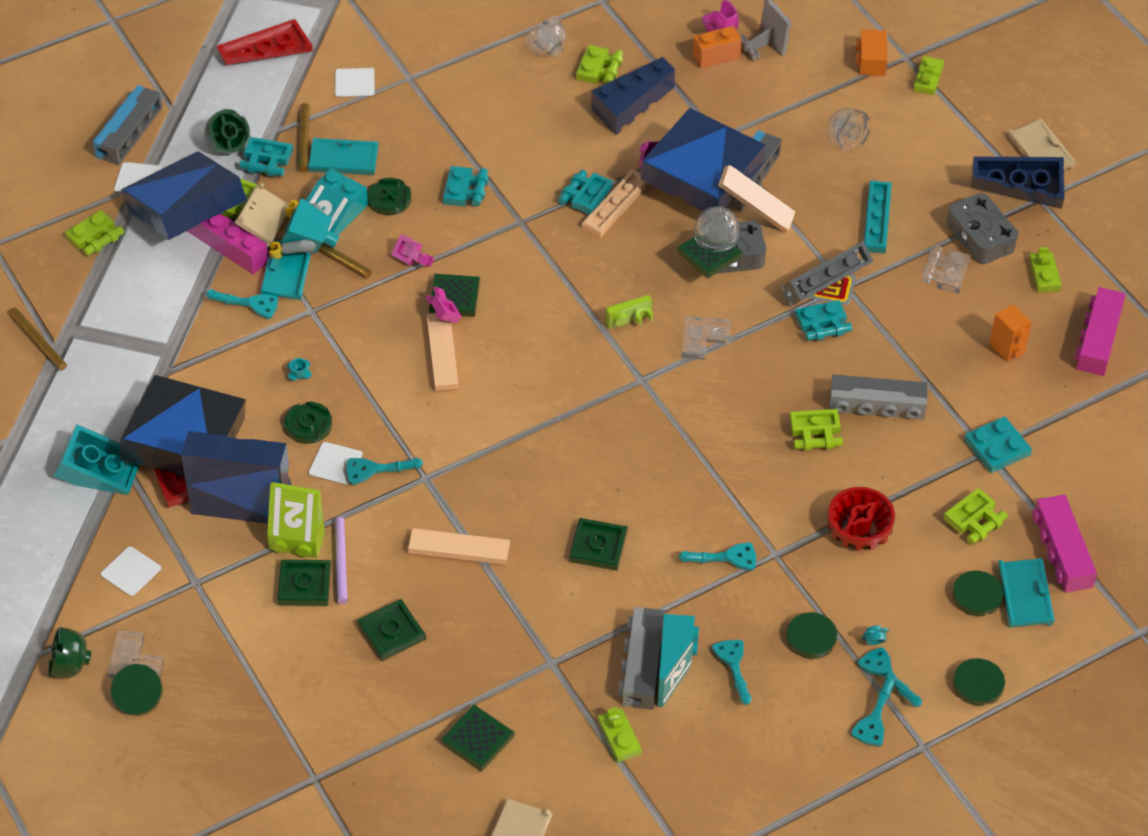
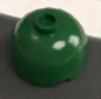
M223 109L214 113L207 120L204 128V135L208 145L220 154H232L242 150L250 137V127L246 118L240 116L233 109Z
M64 627L57 628L51 648L52 659H49L48 676L59 679L72 678L81 672L83 665H89L91 650H87V642L78 631Z

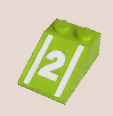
M271 482L267 533L269 550H274L278 553L297 554L301 557L318 558L325 536L320 490Z

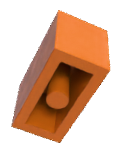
M734 26L695 35L693 40V56L700 68L739 59L742 39Z
M861 29L860 38H856L855 51H859V53H856V66H860V75L885 76L888 61L887 30Z
M1012 304L995 314L989 345L1007 362L1015 357H1021L1026 351L1032 322Z

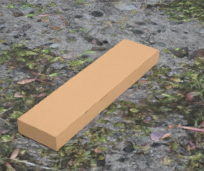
M725 166L718 186L783 232L789 231L795 211L732 166Z
M632 169L582 222V229L601 238L649 186L648 183L641 180V173Z
M435 313L427 314L435 391L459 389L451 322L440 320Z
M413 528L408 553L507 565L510 540Z

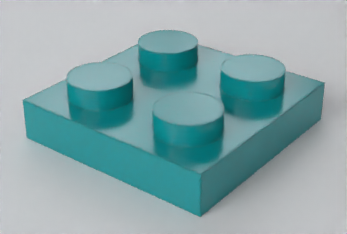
M1006 416L965 434L964 440L990 473L1022 460L1032 453V448Z

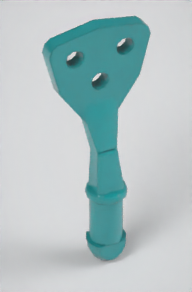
M214 289L206 291V297L211 301L216 300L226 303V305L247 306L256 314L266 319H271L277 310L278 297L276 295L260 294L249 298H240L230 293L225 294L214 291Z
M349 458L346 472L350 484L356 485L368 480L375 473L419 469L423 465V461L420 458L380 464L365 458Z
M750 542L736 544L725 552L720 553L683 551L678 556L680 561L684 563L701 562V564L722 561L729 562L738 568L753 571L756 567V553L753 544Z
M725 640L713 644L712 651L719 660L727 664L732 671L735 681L734 687L738 691L740 702L743 705L750 704L752 697L748 692L747 683L740 673L739 665L744 656V642L742 640Z
M883 647L868 652L858 662L859 668L870 674L880 675L885 678L888 673H894L891 667V658ZM897 678L894 687L898 694L909 701L911 706L915 708L922 705L921 697L917 696L908 685Z
M888 673L885 676L883 686L878 692L877 704L872 713L860 720L852 730L851 736L864 744L877 747L883 745L884 726L881 715L882 709L886 701L891 697L890 693L897 681V676L894 673Z

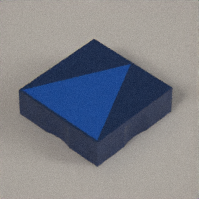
M689 107L642 161L641 180L668 194L678 196L690 205L718 218L734 199L731 194L718 186L724 167L730 165L750 179L764 163L766 144Z
M199 151L121 189L129 213L142 222L150 224L156 232L168 240L247 200L240 177Z
M188 431L181 457L191 514L268 524L271 482L292 485L288 476L287 444L257 439H237L224 435Z

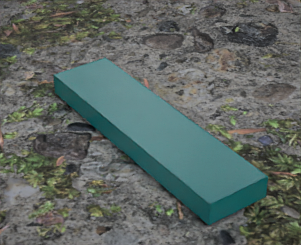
M869 181L864 244L869 252L886 254L892 182Z

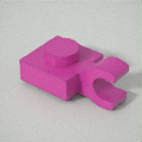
M400 234L391 255L409 265H413L417 261L424 266L426 264L431 266L435 259L420 251L422 244L404 234Z
M434 286L435 297L427 295V302L432 304L436 311L435 314L440 320L457 323L462 316L454 303L447 300L443 289Z

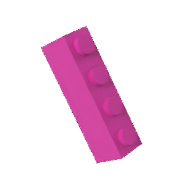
M222 214L211 217L187 231L253 275L267 264V243Z
M1098 287L1097 295L1091 296L1088 308L1092 309V313L1087 312L1084 325L1088 326V328H1082L1079 342L1083 343V346H1077L1074 358L1079 360L1077 370L1101 376L1105 375L1126 293Z
M1066 495L1037 499L1035 509L1032 510V518L1034 523L1038 524L1040 528V539L1047 546L1048 560L1051 564H1054L1058 584L1062 585L1065 593L1093 588L1097 572Z

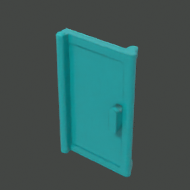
M313 138L310 161L307 165L309 172L327 173L330 169H333L343 174L375 175L379 142Z
M273 239V241H272V242H274V241H275V242H278V243L280 244V246H282V244H283V243L281 242V240H275V239ZM312 252L283 253L282 257L278 260L276 258L271 259L269 255L260 293L301 300Z
M1043 559L1011 562L999 560L998 568L1009 628L1040 624L1052 626L1055 619Z

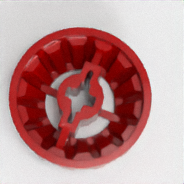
M852 487L839 492L832 499L828 510L827 527L832 531V537L835 540L839 541L842 539L844 547L848 548L850 544L856 545V550L862 551L863 546H868L869 550L876 549L877 544H885L888 536L892 535L895 510L891 501L881 492L868 487ZM846 519L847 526L843 529V522ZM873 521L877 526V531L875 534L870 532L871 523Z

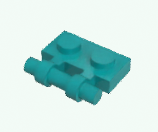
M250 137L244 150V158L250 160H241L240 169L247 170L248 173L253 174L256 172L265 173L269 177H275V175L283 177L285 168L278 167V164L288 165L293 153V144ZM259 161L268 162L269 164H260Z
M451 166L443 196V204L465 207L466 201L470 200L472 205L480 206L481 201L485 197L484 187L488 184L489 180L487 176L488 170L481 168L477 175H473V168ZM470 186H476L473 190H470Z
M580 170L578 174L576 173L570 179L571 183L562 189L558 202L565 205L567 201L572 200L573 208L590 215L613 187V180L594 172L588 178L586 177L587 172Z
M840 300L803 307L795 311L796 319L802 332H805L807 341L814 339L820 341L824 340V337L833 335L839 337L843 336L844 333L852 331L851 323H846L847 315Z

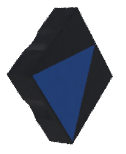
M154 375L120 439V460L152 469L167 470L185 477L181 453L188 431L236 438L245 420L246 399Z

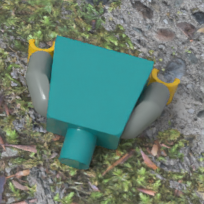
M302 198L298 203L295 200H291L289 207L285 208L286 216L290 220L281 240L283 244L280 246L278 242H272L269 255L271 259L276 258L278 260L282 257L283 253H316L322 243L334 248L339 236L328 231L332 221L331 217L325 214L316 203H309Z

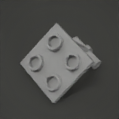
M764 0L760 31L762 33L750 41L745 35H740L743 51L746 54H750L753 60L759 59L761 56L756 49L770 44L782 56L786 55L791 22L772 0Z

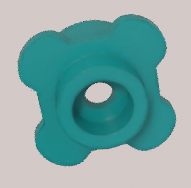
M303 358L293 359L287 364V368L290 370L288 378L292 381L303 378L309 379L312 376L311 371H309L310 362Z
M880 625L871 626L861 636L863 640H866L867 645H878L887 641L886 632H889L888 628H882Z

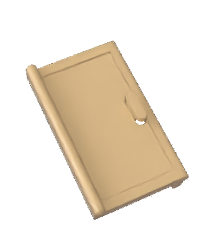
M1042 119L1012 131L1010 129L1008 131V137L1024 157H1064V170L1069 167L1071 169L1075 167L1077 162Z
M260 183L255 186L235 223L266 242L267 247H269L286 217L285 208L289 207V204L263 188L264 184Z
M507 799L492 836H544L553 814L549 809L542 810Z

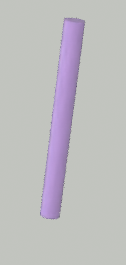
M337 517L334 520L337 602L345 604L348 601L344 518Z

